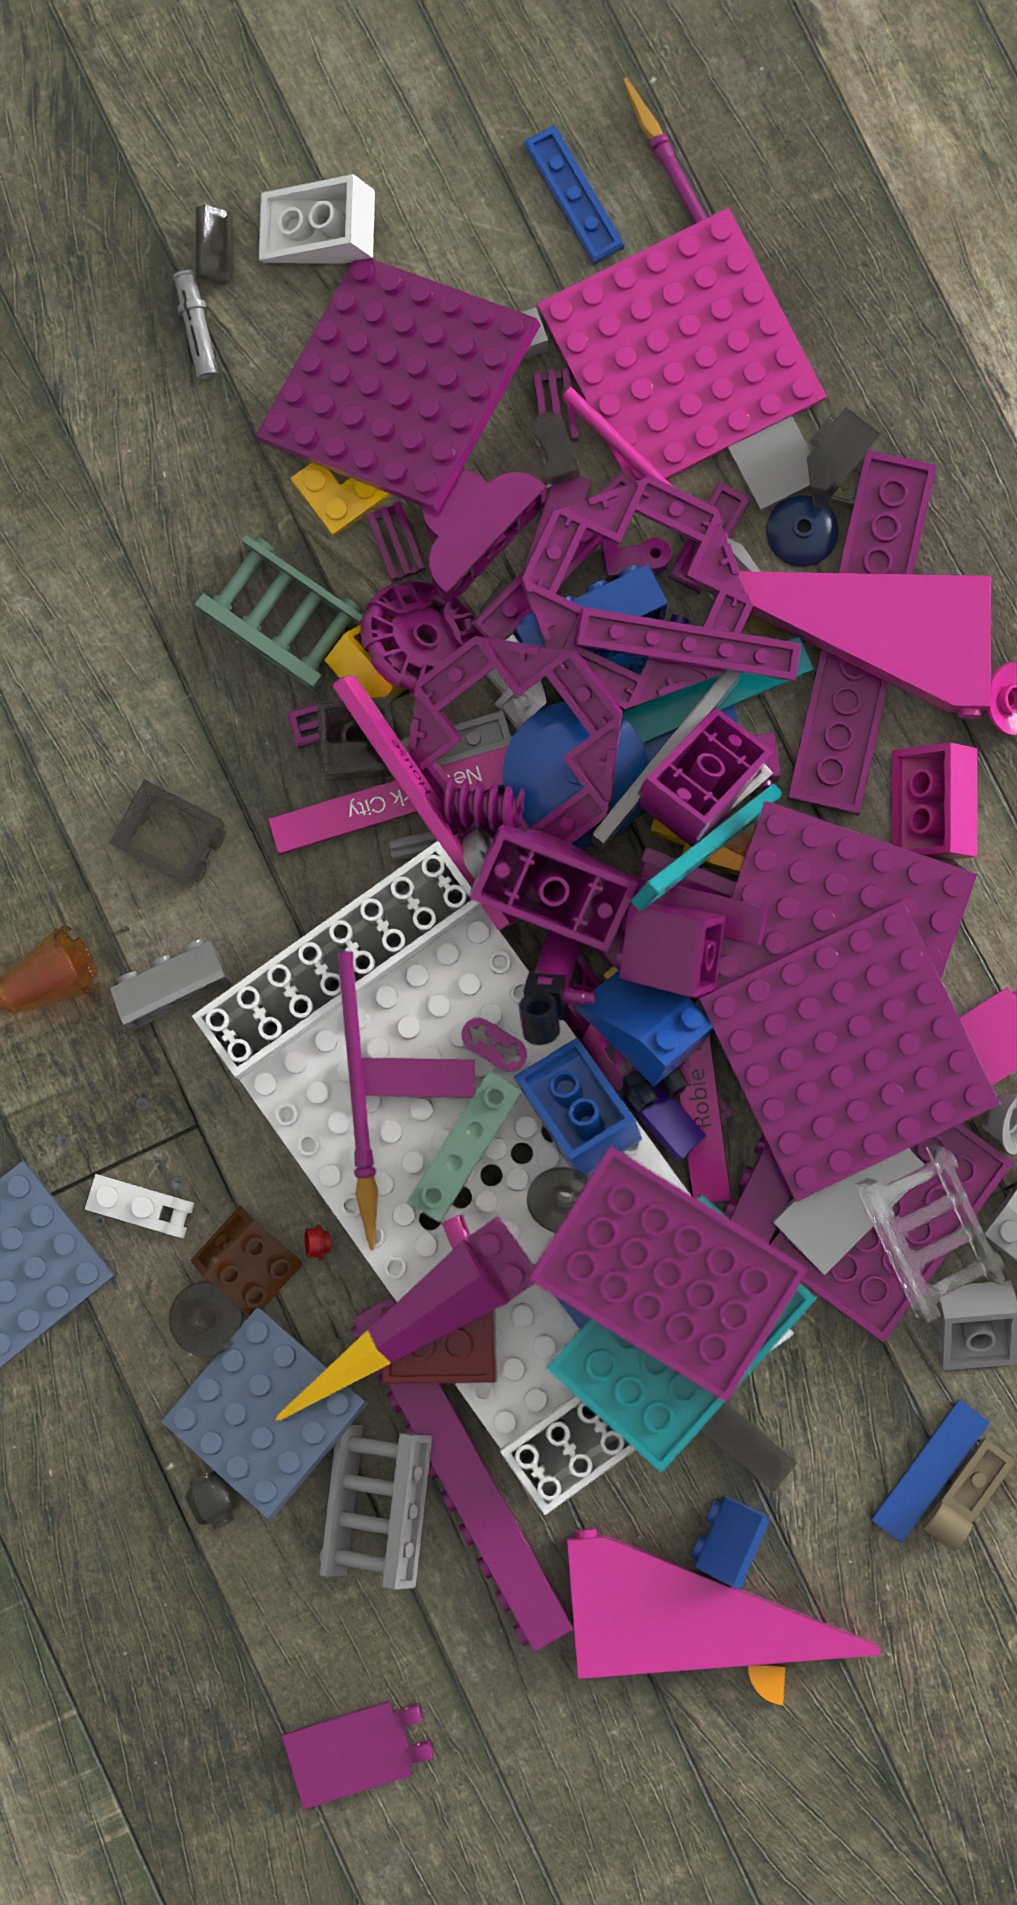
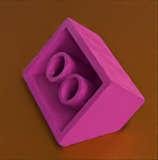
M950 742L892 751V845L936 860L977 857V748Z

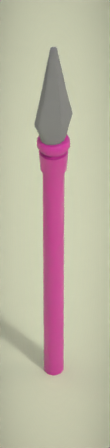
M572 387L562 395V398L644 478L652 476L671 485ZM724 532L727 542L733 550L739 570L760 572L743 545L729 539L727 533Z

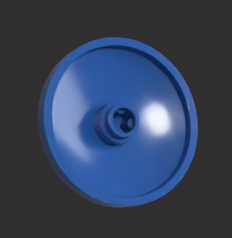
M565 701L547 706L533 716H530L514 734L504 758V789L507 786H511L513 797L515 798L518 797L521 789H524L522 817L530 828L584 788L562 757L591 735ZM623 717L610 811L649 765L641 738L632 725ZM640 806L635 809L613 837L622 832L634 820L641 809ZM601 822L571 844L579 848L593 846L592 835Z

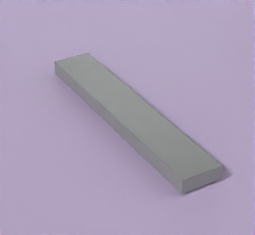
M725 670L593 832L592 843L601 850L605 848L638 807L637 802L640 798L638 791L645 779L715 707L718 708L737 685L741 673Z

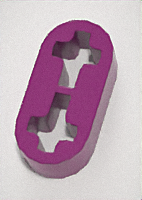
M473 1018L463 1026L461 1036L464 1045L470 1051L496 1067L507 1072H514L525 1064L527 1050L525 1045L516 1037L483 1018ZM480 1025L486 1027L485 1035L494 1042L491 1046L482 1041L473 1045L470 1042L472 1036L468 1033V1030L471 1027L477 1029ZM497 1043L508 1049L512 1044L518 1047L517 1055L521 1057L519 1062L511 1061L508 1065L502 1062L504 1055L494 1049Z

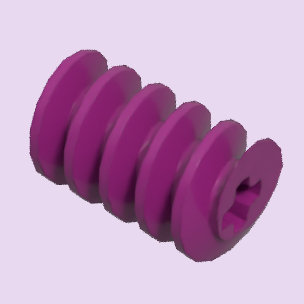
M450 776L445 787L443 801L446 820L450 824H456L460 819L461 824L466 827L471 826L475 822L476 827L479 829H484L489 823L490 829L497 832L498 827L501 825L517 829L524 810V789H521L517 798L513 797L511 786H507L503 795H499L498 785L493 783L489 792L484 793L483 782L478 781L474 791L470 790L468 779H464L460 788H456L455 778Z

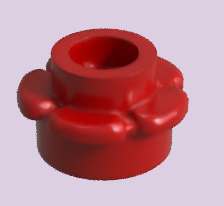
M317 1224L315 1228L305 1229L304 1244L307 1258L318 1257V1260L322 1261L324 1253L331 1252L329 1231H323L320 1224Z

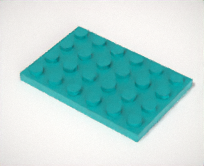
M700 1194L696 1198L697 1200L701 1201L713 1210L725 1216L703 1195ZM801 1284L796 1289L738 1386L816 1300ZM589 1318L546 1366L549 1372L661 1473L725 1402L592 1318Z

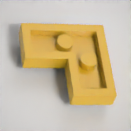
M310 463L290 478L293 485L333 538L391 497V494L352 478L340 485L329 469L314 463Z

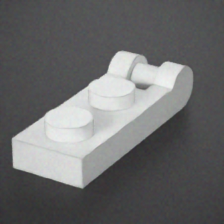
M95 1174L85 1210L184 1239L187 1230L184 1227L188 1213H192L195 1203ZM164 1206L174 1209L170 1222L160 1220Z

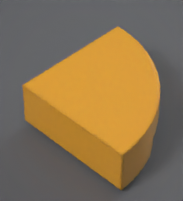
M762 1664L747 1666L750 1681L760 1696L771 1703L783 1705L785 1665Z

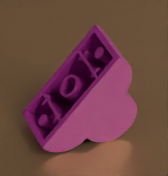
M462 469L438 513L422 507L425 532L432 545L429 557L432 584L444 602L449 603L451 601V605L453 595L459 598L541 511L546 503L545 484L536 477L524 472L504 473L488 483L478 474Z
M715 707L645 779L638 791L640 798L637 805L693 847L717 828L774 752Z
M501 825L497 829L470 891L469 898L608 952L638 884L628 875L595 860L589 853L565 840L534 829H526L524 832Z

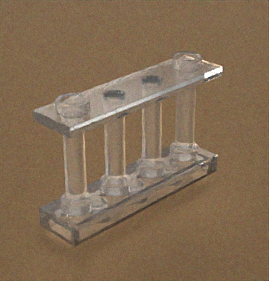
M934 1144L926 1147L931 1157V1162L885 1185L867 1177L855 1184L916 1317L926 1322L941 1316L936 1306L940 1302L939 1298L985 1275L987 1280L1000 1285L1006 1282L1001 1272L1004 1269V1263L995 1249L991 1250L955 1172L958 1169V1164L954 1155L949 1149L945 1150L944 1147ZM939 1175L947 1195L903 1218L895 1217L890 1207V1204L893 1203V1198ZM954 1208L963 1228L917 1252L914 1249L910 1250L905 1239L909 1236V1231ZM970 1242L978 1259L977 1262L933 1285L930 1283L926 1284L921 1273L924 1270L925 1264Z

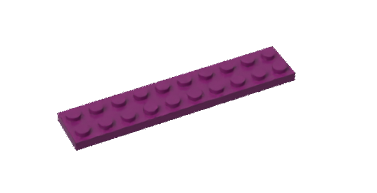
M866 449L838 573L913 574L937 465ZM822 649L820 650L787 800L853 815L860 814L888 682Z

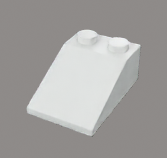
M354 174L261 193L259 261L262 263L344 264L353 262V260L373 258L375 190Z

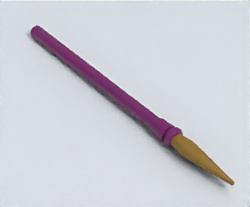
M623 78L639 125L649 140V148L654 150L653 152L658 161L664 166L694 224L706 219L707 216L675 159L676 156L668 142V136L662 134L659 123L627 78Z
M352 951L337 952L355 1140L354 1166L357 1167L354 1170V1176L357 1178L355 1195L370 1250L373 1251L375 1246L378 1187L374 1179L376 1169L373 1167V1152L370 1149Z

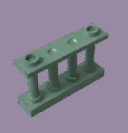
M245 534L241 541L244 548L250 552L219 596L215 595L211 599L202 593L195 606L198 612L305 687L317 693L324 683L322 675L318 673L321 670L320 663L350 622L356 626L361 624L363 609L349 598L345 597L341 601L273 554L274 547L264 539L257 536L253 540ZM263 561L279 572V574L249 616L244 615L240 619L230 612L233 608L231 603ZM292 581L309 594L278 637L274 635L272 639H269L260 632L262 629L260 624ZM322 602L337 612L338 615L307 657L303 656L299 660L289 653L291 650L289 645L319 603Z
M489 1070L407 1202L440 1223L519 1099L522 1091Z

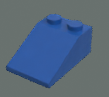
M619 969L593 991L596 995L594 1004L576 1005L575 1009L653 1086H656L704 1044L714 1025L711 1024L708 1016L687 996L620 979Z
M578 1037L514 1076L556 1147L578 1179L595 1169L609 1145L623 1152L642 1140L636 1120Z

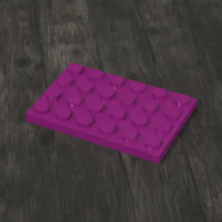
M961 1123L909 1148L929 1170L825 1275L780 1230H778L769 1243L809 1269L801 1281L804 1285L881 1342H885L1014 1163Z
M609 1145L527 1278L725 1402H728L809 1269Z

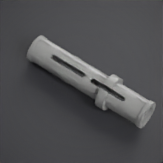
M182 270L173 275V280L175 281L180 302L177 309L179 315L183 316L196 371V379H212L219 375V371L216 366L204 314L207 309L206 303L200 297L196 272L193 270Z

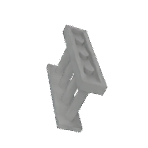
M351 1424L333 1446L334 1455L324 1542L320 1552V1576L347 1575L348 1567L383 1573L382 1587L416 1588L432 1435L399 1434V1443L363 1438L364 1425ZM361 1453L396 1458L394 1481L358 1476ZM356 1491L391 1496L390 1519L355 1514ZM352 1529L386 1534L388 1536L386 1557L351 1552Z

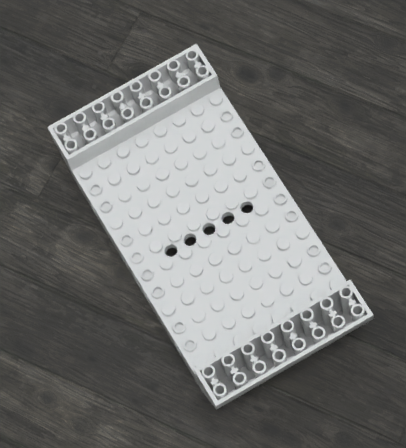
M438 841L192 1015L234 1077L239 1079L396 1302L452 1251L441 1224L434 1230L424 1229L420 1223L422 1211L409 1204L407 1200L472 1098L366 1096L370 1149L373 1152V1167L376 1169L374 1179L378 1187L374 1250L371 1251L355 1195L357 1178L354 1176V1170L357 1167L354 1166L355 1140L337 952L352 951L362 1058L475 1059V1093L489 1070L521 1090L514 1078L515 1075L577 1038L564 1020H559L560 1034L552 1043L534 1045L524 1039L519 1014V1002L524 997L523 989L529 971L499 929L497 930L482 908V904L469 898L471 886ZM473 1018H483L516 1037L525 1045L527 1050L525 1064L514 1072H507L496 1067L470 1051L464 1045L461 1036L463 1026ZM480 1025L477 1029L471 1027L468 1030V1033L472 1036L470 1042L473 1045L482 1041L491 1046L494 1041L485 1035L486 1027ZM497 1043L494 1048L504 1055L502 1062L506 1065L511 1061L518 1063L521 1058L517 1055L518 1047L512 1044L508 1049ZM521 1092L519 1099L464 1184V1187L468 1188L472 1194L471 1203L465 1208H457L452 1204L441 1223L464 1214L465 1222L470 1234H472L499 1215L535 1266L594 1170L580 1179L577 1178L555 1143H550L542 1137L541 1129L543 1124L524 1093ZM636 1120L642 1140L622 1153L689 1194ZM518 1143H526L533 1150L532 1159L526 1164H518L511 1157V1150ZM490 1164L498 1166L502 1171V1180L495 1186L485 1185L480 1177L482 1169ZM533 1284L507 1304L495 1309L497 1382L454 1384L498 1444L503 1457L544 1515H546L633 1452L635 1448L546 1369L549 1362L575 1335L579 1328L553 1294L539 1285ZM789 1329L771 1350L794 1334L792 1330Z

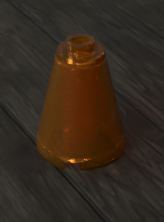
M63 925L55 929L0 978V1009L14 1014L89 995L99 989L100 982L94 984L93 976L98 974L93 957L80 937L75 940L71 938L68 933L72 929L69 926Z

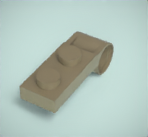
M983 1438L928 1515L922 1529L951 1551H956L970 1533L973 1521L1013 1467L1016 1460L992 1442Z

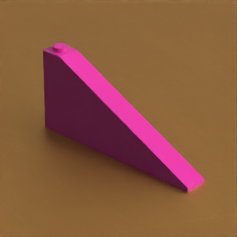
M739 572L744 589L748 592L753 606L750 614L796 637L799 636L800 639L947 712L958 713L959 718H979L981 713H985L991 707V576ZM695 582L696 587L716 596L717 592Z
M595 1528L574 1530V1536L567 1537L578 1679L880 1655V1647L875 1642L745 1590L733 1588L720 1580L608 1535H597Z

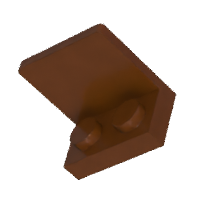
M241 1206L190 1260L205 1279L248 1315H251L257 1307L263 1309L302 1266V1262L263 1229L251 1214Z

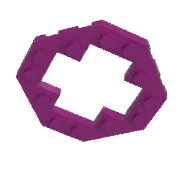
M652 476L598 494L570 506L567 505L553 510L521 577V583L544 646L578 651L621 710L723 674L724 670L647 657L640 674H637L574 644L577 638L582 606L556 593L585 529L618 545L635 512L699 543L684 577L717 592L702 627L741 633L753 608L748 592L745 591L740 578V570L731 545L728 544L723 531L718 509Z
M475 636L416 681L414 693L416 700L414 718L411 720L409 755L443 803L445 787L449 777L436 760L464 739L442 709L494 669L498 671L516 697L521 696L547 676L591 735L562 757L584 788L531 828L522 817L517 829L524 832L526 829H534L573 843L604 820L610 813L623 711L578 651ZM460 819L456 823L464 836H467L477 828L475 822L469 827L463 826ZM488 823L484 830L494 839L496 832L490 829Z

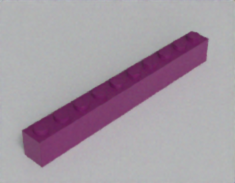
M393 1296L352 1318L356 1325L350 1329L356 1341L381 1318L382 1307H393L397 1303ZM382 1368L374 1372L378 1380L382 1379ZM388 1384L392 1391L386 1395L396 1413L403 1410L410 1423L404 1427L407 1434L432 1435L428 1473L432 1479L439 1477L446 1490L440 1494L449 1511L452 1513L457 1510L464 1523L458 1527L467 1544L470 1546L475 1543L482 1557L478 1558L477 1562L487 1579L494 1577L500 1590L495 1592V1595L504 1612L512 1610L518 1624L514 1625L513 1628L522 1645L525 1646L530 1643L535 1652L574 1630L571 1619L442 1384Z

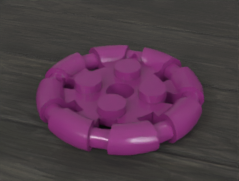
M403 581L397 587L391 584L376 593L366 606L368 613L362 616L360 625L363 648L365 651L370 652L373 658L371 664L388 683L396 688L400 685L410 690L409 694L414 696L416 681L475 636L482 637L471 626L475 616L460 599L453 595V602L450 605L451 601L449 603L444 602L437 594L433 584L420 581ZM431 603L441 607L440 613L429 608ZM386 616L392 619V621L389 622L383 619L382 617ZM417 632L429 635L432 643L423 642L418 637ZM389 643L392 650L386 652L383 644Z

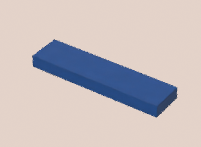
M553 125L525 140L524 148L591 263L595 265L623 250L624 243L556 126Z
M958 1399L876 1510L871 1520L902 1543L990 1422Z

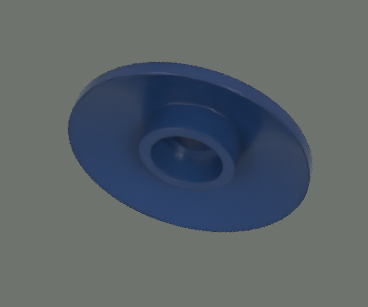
M807 495L793 496L780 502L770 514L766 528L767 540L774 554L782 561L800 567L815 565L827 558L836 545L839 533L838 522L831 508L818 498ZM806 522L810 526V531L801 533L797 529V524Z

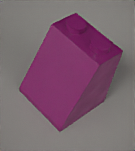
M632 903L629 904L621 922L622 930L625 931L624 946L619 948L617 954V967L621 968L619 978L690 997H697L715 990L717 987L726 915L655 903L639 911Z

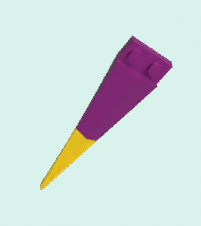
M499 1215L460 1242L277 1415L276 1420H282L507 1304L535 1284L527 1278L534 1268L533 1263Z

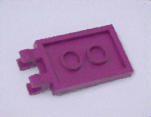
M391 1700L283 1733V1742L303 1809L412 1776L413 1772L410 1764L432 1759L434 1751L430 1739L409 1746L403 1727L422 1721L423 1714L420 1704L415 1703L394 1710Z

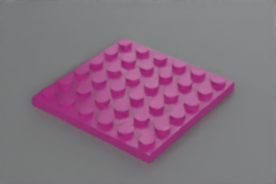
M729 207L537 303V309L584 400L666 480L727 450L729 446L791 415L793 417L825 401L827 398ZM606 441L620 471L633 483L644 479Z

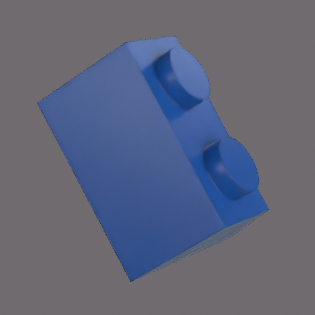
M722 1495L720 1502L716 1500L712 1502L705 1521L711 1524L705 1537L699 1535L693 1546L691 1556L696 1558L694 1566L731 1587L740 1590L770 1519L764 1512Z

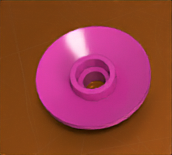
M1017 662L1003 664L991 677V707L988 709V714L993 724L1001 732L1008 735H1017Z

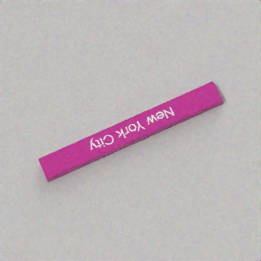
M508 746L440 767L448 777L452 776L455 778L456 788H460L463 780L468 779L470 790L474 791L478 781H482L485 793L490 790L493 783L497 784L498 788L504 787L503 765ZM394 780L269 818L268 820L278 853L282 855L418 812L398 782Z

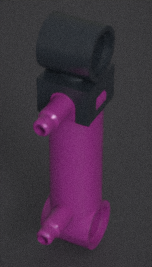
M549 929L535 972L528 973L523 989L524 997L519 1002L523 1037L527 1042L534 1045H546L558 1038L560 1034L559 1020L565 1019L569 1004H594L596 995L593 992L568 989L582 942Z

